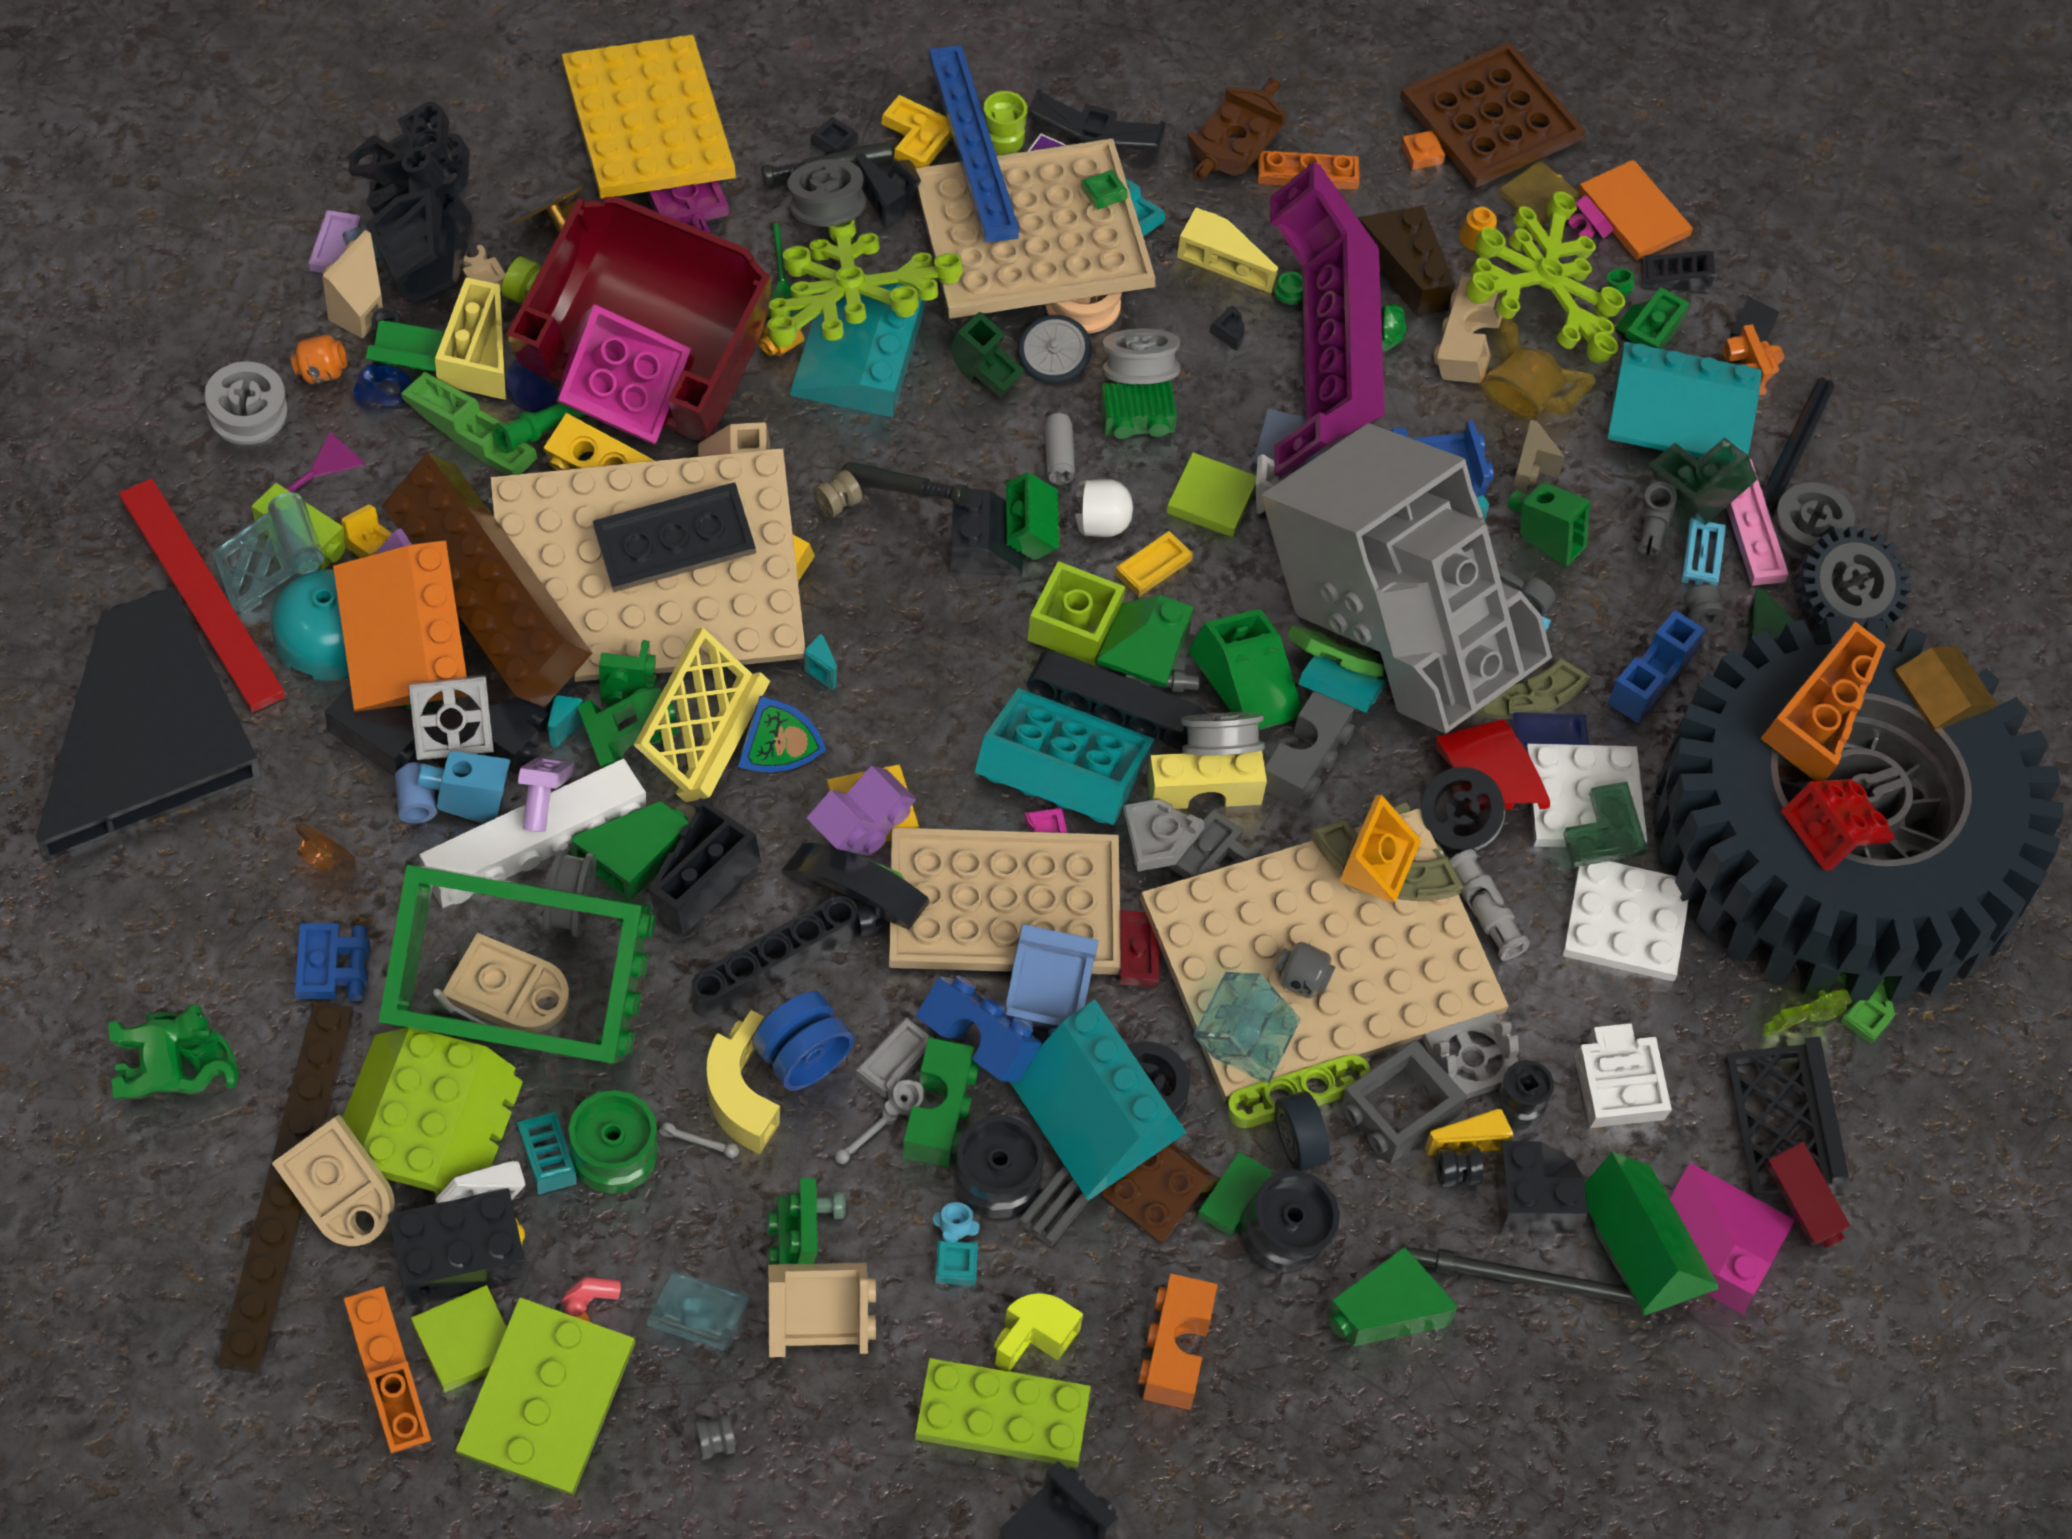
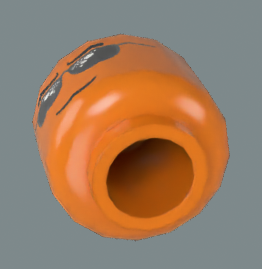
M320 335L300 340L296 346V354L291 355V364L294 373L301 375L308 384H318L338 379L342 374V370L347 367V357L341 341H335L331 335Z

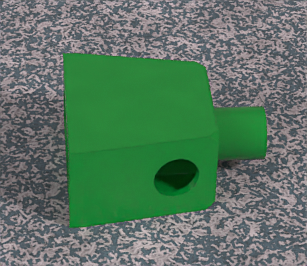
M1541 483L1530 495L1520 490H1516L1508 501V509L1521 515L1520 534L1523 539L1567 568L1587 547L1590 500L1548 483Z

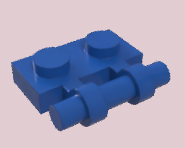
M300 923L295 980L296 999H336L337 985L348 987L347 998L349 1000L360 1001L363 999L364 988L368 985L369 975L368 971L365 970V960L370 954V941L367 939V928L365 926H353L351 937H340L339 923ZM339 955L350 956L349 968H338Z

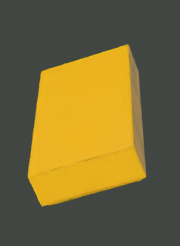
M1168 531L1115 568V575L1139 598L1191 562L1193 553Z

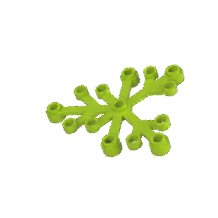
M1558 191L1547 203L1546 211L1551 219L1548 235L1538 222L1537 216L1531 208L1522 206L1513 216V221L1519 228L1510 236L1509 243L1515 250L1524 251L1528 257L1506 247L1505 237L1500 231L1492 227H1485L1475 239V251L1482 258H1478L1470 268L1472 277L1466 284L1467 298L1475 304H1482L1488 302L1494 294L1505 292L1502 299L1496 305V310L1503 318L1512 319L1520 310L1518 299L1521 288L1538 284L1545 289H1551L1567 312L1565 325L1557 334L1558 343L1564 348L1572 349L1580 340L1581 332L1588 342L1587 356L1589 359L1597 364L1608 362L1618 351V344L1611 336L1614 332V325L1607 318L1616 316L1625 305V298L1620 291L1613 287H1604L1598 293L1569 278L1572 277L1577 281H1584L1592 271V266L1585 259H1588L1596 249L1593 240L1587 236H1580L1577 240L1561 243L1565 221L1569 220L1577 209L1575 199L1563 191ZM1532 236L1544 251V257L1534 244ZM1572 255L1579 257L1573 262L1566 264L1558 261L1559 258ZM1497 256L1527 272L1513 275L1493 265L1488 259ZM1569 292L1594 304L1596 313L1601 317L1578 307Z
M855 219L843 224L828 226L829 237L833 239V242L838 247L830 244L825 239H818L810 243V250L803 246H794L783 252L784 268L788 271L789 275L801 277L809 274L824 281L794 283L791 286L792 298H776L771 300L768 310L769 316L772 319L767 323L768 337L775 346L788 347L794 343L797 331L823 312L824 322L821 325L823 338L829 341L841 339L844 336L843 322L838 319L836 302L846 296L847 305L844 307L845 319L851 324L862 323L867 318L865 304L861 303L860 294L891 305V309L899 317H910L916 313V309L919 307V299L929 301L938 296L937 282L932 278H939L940 282L944 284H953L960 280V276L963 274L962 258L955 253L941 254L934 259L933 266L932 256L929 253L921 252L913 255L911 260L897 271L865 275L860 267L855 266L854 259L862 253L874 254L880 249L878 235L874 233L862 234L858 237V241L851 245L856 234ZM811 258L817 261L832 258L840 261L841 268L836 271L812 262ZM894 283L905 285L894 288L892 291L878 286ZM803 309L794 317H790L791 310Z

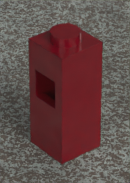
M1802 1142L1769 1159L1765 1166L1810 1247L1821 1243L1825 1250L1844 1240L1845 1237L1842 1231L1851 1225L1805 1143Z

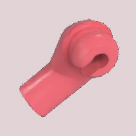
M597 1277L582 1278L566 1291L563 1296L562 1305L565 1313L574 1317L585 1313L587 1304L594 1298L618 1300L621 1291L620 1280Z

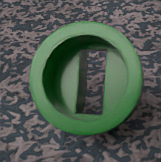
M1616 268L1607 274V287L1617 289L1624 297L1634 290V273L1630 269Z

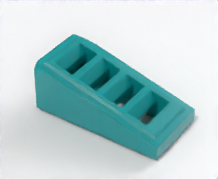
M556 1112L517 1122L537 1194L576 1185L575 1168ZM551 1126L552 1130L531 1136L529 1134L530 1130ZM551 1138L555 1139V1142L535 1148L533 1146V1143ZM558 1150L559 1154L545 1157L542 1159L537 1158V1155L545 1154ZM562 1162L563 1165L545 1171L541 1170V1167Z

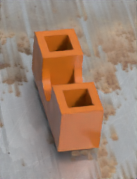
M1170 1273L1167 1288L1159 1286L1154 1310L1162 1312L1159 1324L1151 1322L1146 1344L1147 1347L1154 1348L1151 1361L1143 1359L1138 1383L1146 1385L1143 1400L1191 1410L1202 1357L1183 1352L1177 1346L1175 1339L1183 1334H1196L1206 1337L1218 1284Z

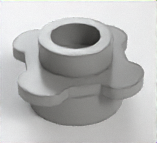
M891 1078L886 1083L888 1101L884 1104L885 1112L890 1116L902 1114L907 1115L909 1118L912 1106L920 1107L922 1103L923 1086L916 1081H900L898 1078ZM902 1095L906 1096V1102L901 1100Z

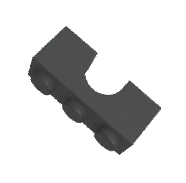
M1313 691L1298 715L1294 736L1306 741L1311 747L1295 749L1280 742L1265 766L1267 779L1265 792L1296 808L1300 807L1305 797L1312 799L1321 783V779L1318 778L1323 770L1330 771L1338 756V752L1335 750L1340 743L1346 745L1354 732L1355 725L1351 724L1354 708Z

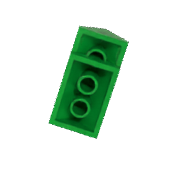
M1611 1151L1585 1182L1587 1211L1594 1221L1595 1234L1643 1315L1645 1316L1718 1290L1717 1281L1651 1165Z

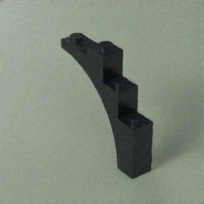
M575 674L556 695L575 697ZM349 686L324 711L327 731L394 777L395 773L405 764L419 761L416 755L412 710L394 706L354 712L351 687ZM556 695L545 707L519 697L490 706L489 713L494 752L484 754L491 757L509 759L510 765L508 770L517 775L522 766L538 757L540 753L539 733L547 729L553 700L556 698ZM422 712V715L436 713ZM442 712L440 715L441 724L449 729L457 728L463 719L461 712ZM480 721L466 723L459 732L460 744L466 742L475 734ZM438 726L424 727L433 740L443 745H448L447 733L441 731ZM447 757L432 758L431 760L445 768Z

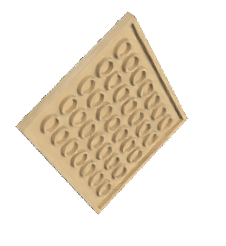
M783 448L491 477L494 518L593 653L575 673V682L600 680L599 662L601 653L639 657L642 640L650 641V654L656 655L654 674L673 672L695 630L704 627L742 665L804 659L805 640ZM736 483L756 547L755 554L613 593L593 527L594 520L725 484ZM701 644L699 648L701 665L711 664L709 650Z
M1421 809L1399 814L1422 840L1414 861L1437 859L1436 854L1431 850L1438 849L1431 832L1424 825ZM1362 826L1353 828L1358 835L1361 831ZM1310 841L1141 893L1140 900L1223 1102L1229 1101L1233 1092L1247 1086L1346 1055L1354 1054L1363 1058L1412 1043L1415 1040H1421L1425 1033L1491 1012H1495L1496 1015L1506 1013L1509 1006L1460 896L1456 895L1434 901L1397 899L1396 902H1387L1340 882L1342 873L1324 857L1314 841ZM1301 941L1329 953L1331 965L1335 966L1324 994L1317 993L1311 999L1283 988L1280 985L1282 972L1275 969L1284 948L1292 951L1295 944Z

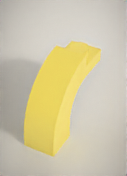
M751 1010L743 1022L738 1020L735 1023L729 1038L719 1033L715 1036L707 1058V1096L712 1113L721 1128L736 1142L760 1155L780 1124V1106L752 1091L741 1076L744 1065L755 1050L753 1047V1037L758 1027L765 1020L764 1016Z

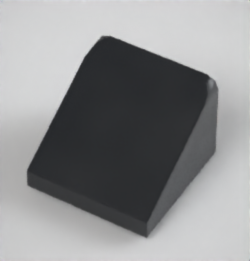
M1749 298L1733 326L1730 336H1740L1743 326L1753 324L1760 342L1766 341L1776 324L1779 311L1753 298Z

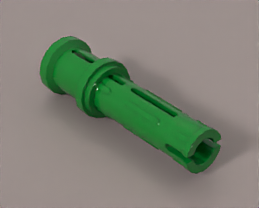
M562 403L555 404L534 414L524 411L517 416V419L510 422L495 423L492 427L493 440L501 452L508 454L513 452L515 447L520 444L537 442L542 433L556 428L566 413L577 419L586 414Z

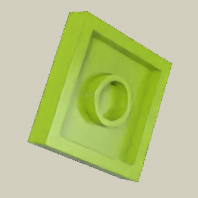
M1192 453L1168 503L1166 513L1233 537L1256 489V475Z
M487 1285L411 1317L412 1326L444 1393L488 1374L507 1329Z

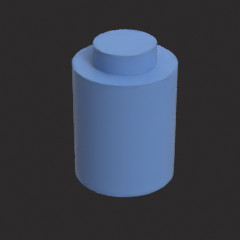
M417 762L405 764L395 773L398 816L402 821L413 824L427 822L437 814L435 790L417 786L422 764Z

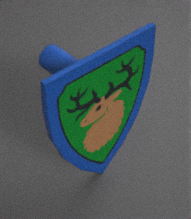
M759 696L737 767L769 773L787 771L811 762L827 750L819 731L808 717L789 704Z

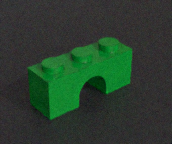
M928 1037L919 1083L923 1086L924 1091L939 1095L944 1102L940 1106L931 1109L912 1106L904 1138L903 1159L949 1168L952 1154H956L961 1135L964 1133L963 1131H958L960 1119L968 1120L972 1097L966 1096L968 1085L975 1086L980 1065L972 1060L974 1046Z

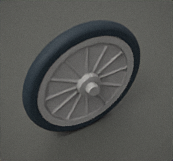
M1049 315L1035 320L1024 330L1018 344V356L1023 368L1035 379L1047 383H1061L1078 376L1087 366L1092 352L1091 340L1085 328L1076 320L1062 315Z

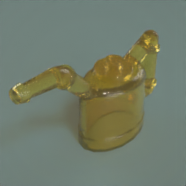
M1502 317L1499 328L1505 337L1509 355L1493 370L1489 371L1481 381L1487 396L1497 406L1519 418H1536L1544 408L1559 416L1568 414L1572 407L1592 390L1596 382L1595 377L1590 373L1560 368L1554 357L1546 351L1521 348L1518 325L1511 319ZM1566 383L1574 385L1562 398H1554Z

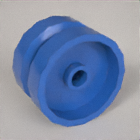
M818 991L806 992L795 996L779 1006L763 1021L753 1037V1047L765 1062L773 1064V1073L786 1089L800 1090L821 1080L839 1066L852 1049L855 1036L840 1018H834V1009Z

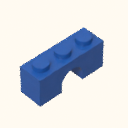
M1674 610L1655 633L1653 641L1642 659L1635 657L1617 678L1608 704L1636 723H1639L1697 653L1705 629Z
M956 976L955 979L938 977L917 1012L916 1017L943 1038L963 1039L969 1027L975 1023L980 1030L981 1042L972 1060L1000 1081L1019 1083L1042 1045L1041 1041L1031 1035L1033 1029L1019 1019L1013 1018L1011 1020L1004 1015L1003 1011L1005 1008L997 1001L989 997H984L983 999L975 993L976 986L969 980L961 976Z

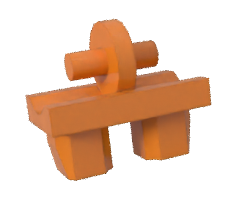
M1753 324L1743 326L1740 336L1725 339L1722 347V353L1726 361L1741 360L1743 363L1741 365L1762 370L1759 395L1766 394L1767 388L1765 384L1773 377V374L1779 372L1778 364L1784 359L1782 348L1777 345L1770 346L1768 341L1760 342Z

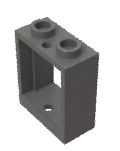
M1415 1040L1346 1088L1340 1107L1346 1120L1351 1125L1358 1126L1367 1136L1371 1148L1377 1154H1383L1392 1163L1428 1138L1432 1130L1441 1128L1462 1113L1467 1095L1422 1045ZM1403 1070L1435 1105V1108L1397 1134L1365 1096Z

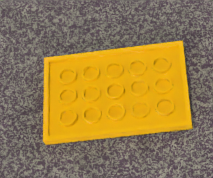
M694 35L676 36L667 39L561 54L562 66L600 199L736 178L734 161Z

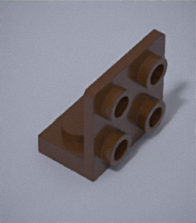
M1171 1143L1103 1191V1196L1158 1241L1165 1242L1201 1192L1211 1193L1220 1179L1176 1144Z

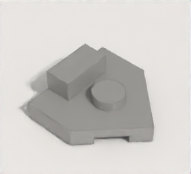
M1161 799L1122 805L1128 841L1134 865L1137 867L1138 872L1175 865L1204 830V820L1192 814L1187 816L1173 809L1172 804Z

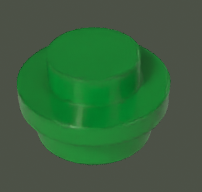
M1296 272L1283 273L1275 281L1273 288L1275 297L1285 304L1294 305L1303 301V276Z

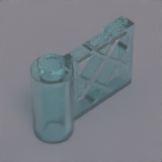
M285 493L275 497L268 505V513L212 552L231 606L234 611L244 614L249 613L263 603L261 598L294 574H306L316 571L324 561V553L303 497L297 493ZM267 529L269 535L264 549L255 547L259 534ZM241 549L242 552L236 569L231 568L227 557L236 550ZM253 552L262 554L255 573L246 571ZM271 558H278L281 568L271 576H265ZM243 578H252L248 592L240 596L239 589Z

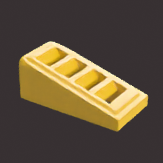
M1495 1109L1432 1130L1424 1150L1427 1156H1435L1439 1148H1452L1454 1151H1461L1465 1146L1478 1145L1481 1153L1497 1152L1502 1141L1512 1140L1513 1132L1502 1109Z

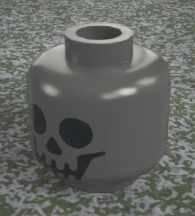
M1301 941L1295 944L1292 951L1284 948L1275 969L1282 972L1280 985L1283 988L1311 999L1317 993L1324 994L1335 966L1331 965L1329 953Z

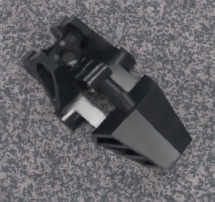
M435 102L422 104L397 119L403 134L388 143L372 135L350 154L348 171L351 176L373 179L370 182V191L366 204L375 217L366 224V227L371 233V237L400 292L412 303L457 285L468 242L461 232L465 231L472 222V214L459 196V193L464 190L468 182L469 148L460 135L448 134L449 118L443 108ZM364 156H373L370 164L358 165V162ZM457 173V177L452 182L443 184L446 176Z

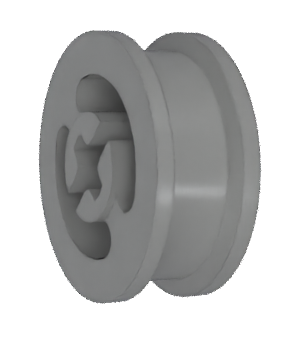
M1129 329L1112 333L1103 339V349L1108 353V361L1103 365V374L1113 381L1127 384H1154L1171 380L1180 373V363L1175 360V352L1180 348V339L1173 333L1157 329Z
M242 361L226 365L214 373L206 385L204 397L209 423L215 433L226 441L241 445L261 443L276 435L285 424L288 407L285 399L284 384L280 376L264 364ZM245 390H250L251 396L248 398L246 397ZM245 407L247 416L242 415V409H245Z
M1221 712L1182 717L1181 725L1187 726L1188 744L1182 746V751L1185 754L1229 755L1264 750L1265 742L1259 740L1258 723L1264 721L1263 714L1255 712Z

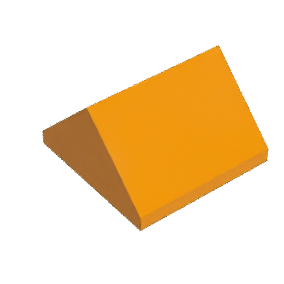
M1376 795L1348 858L1340 882L1387 902H1396L1422 840L1382 795Z

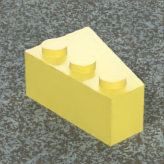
M465 277L435 357L436 377L459 390L506 400L500 285Z

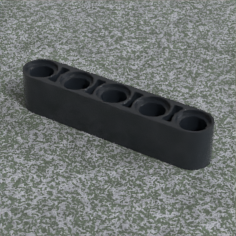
M1051 650L1041 652L1026 682V686L1031 693L1154 738L1156 742L1178 750H1182V746L1188 744L1187 726L1181 725V718L1197 714H1207L1202 707L1195 703Z
M845 896L830 898L699 971L692 980V1007L694 1011L704 1018L717 1017L849 943L856 934L857 906L855 902ZM843 918L847 921L843 923H837L833 921V919ZM804 936H810L815 939L811 941H804L800 938ZM772 954H778L782 956V958L771 959L767 956ZM741 972L749 974V976L745 978H739L735 976V974ZM705 991H713L717 993L713 996L702 995V993Z

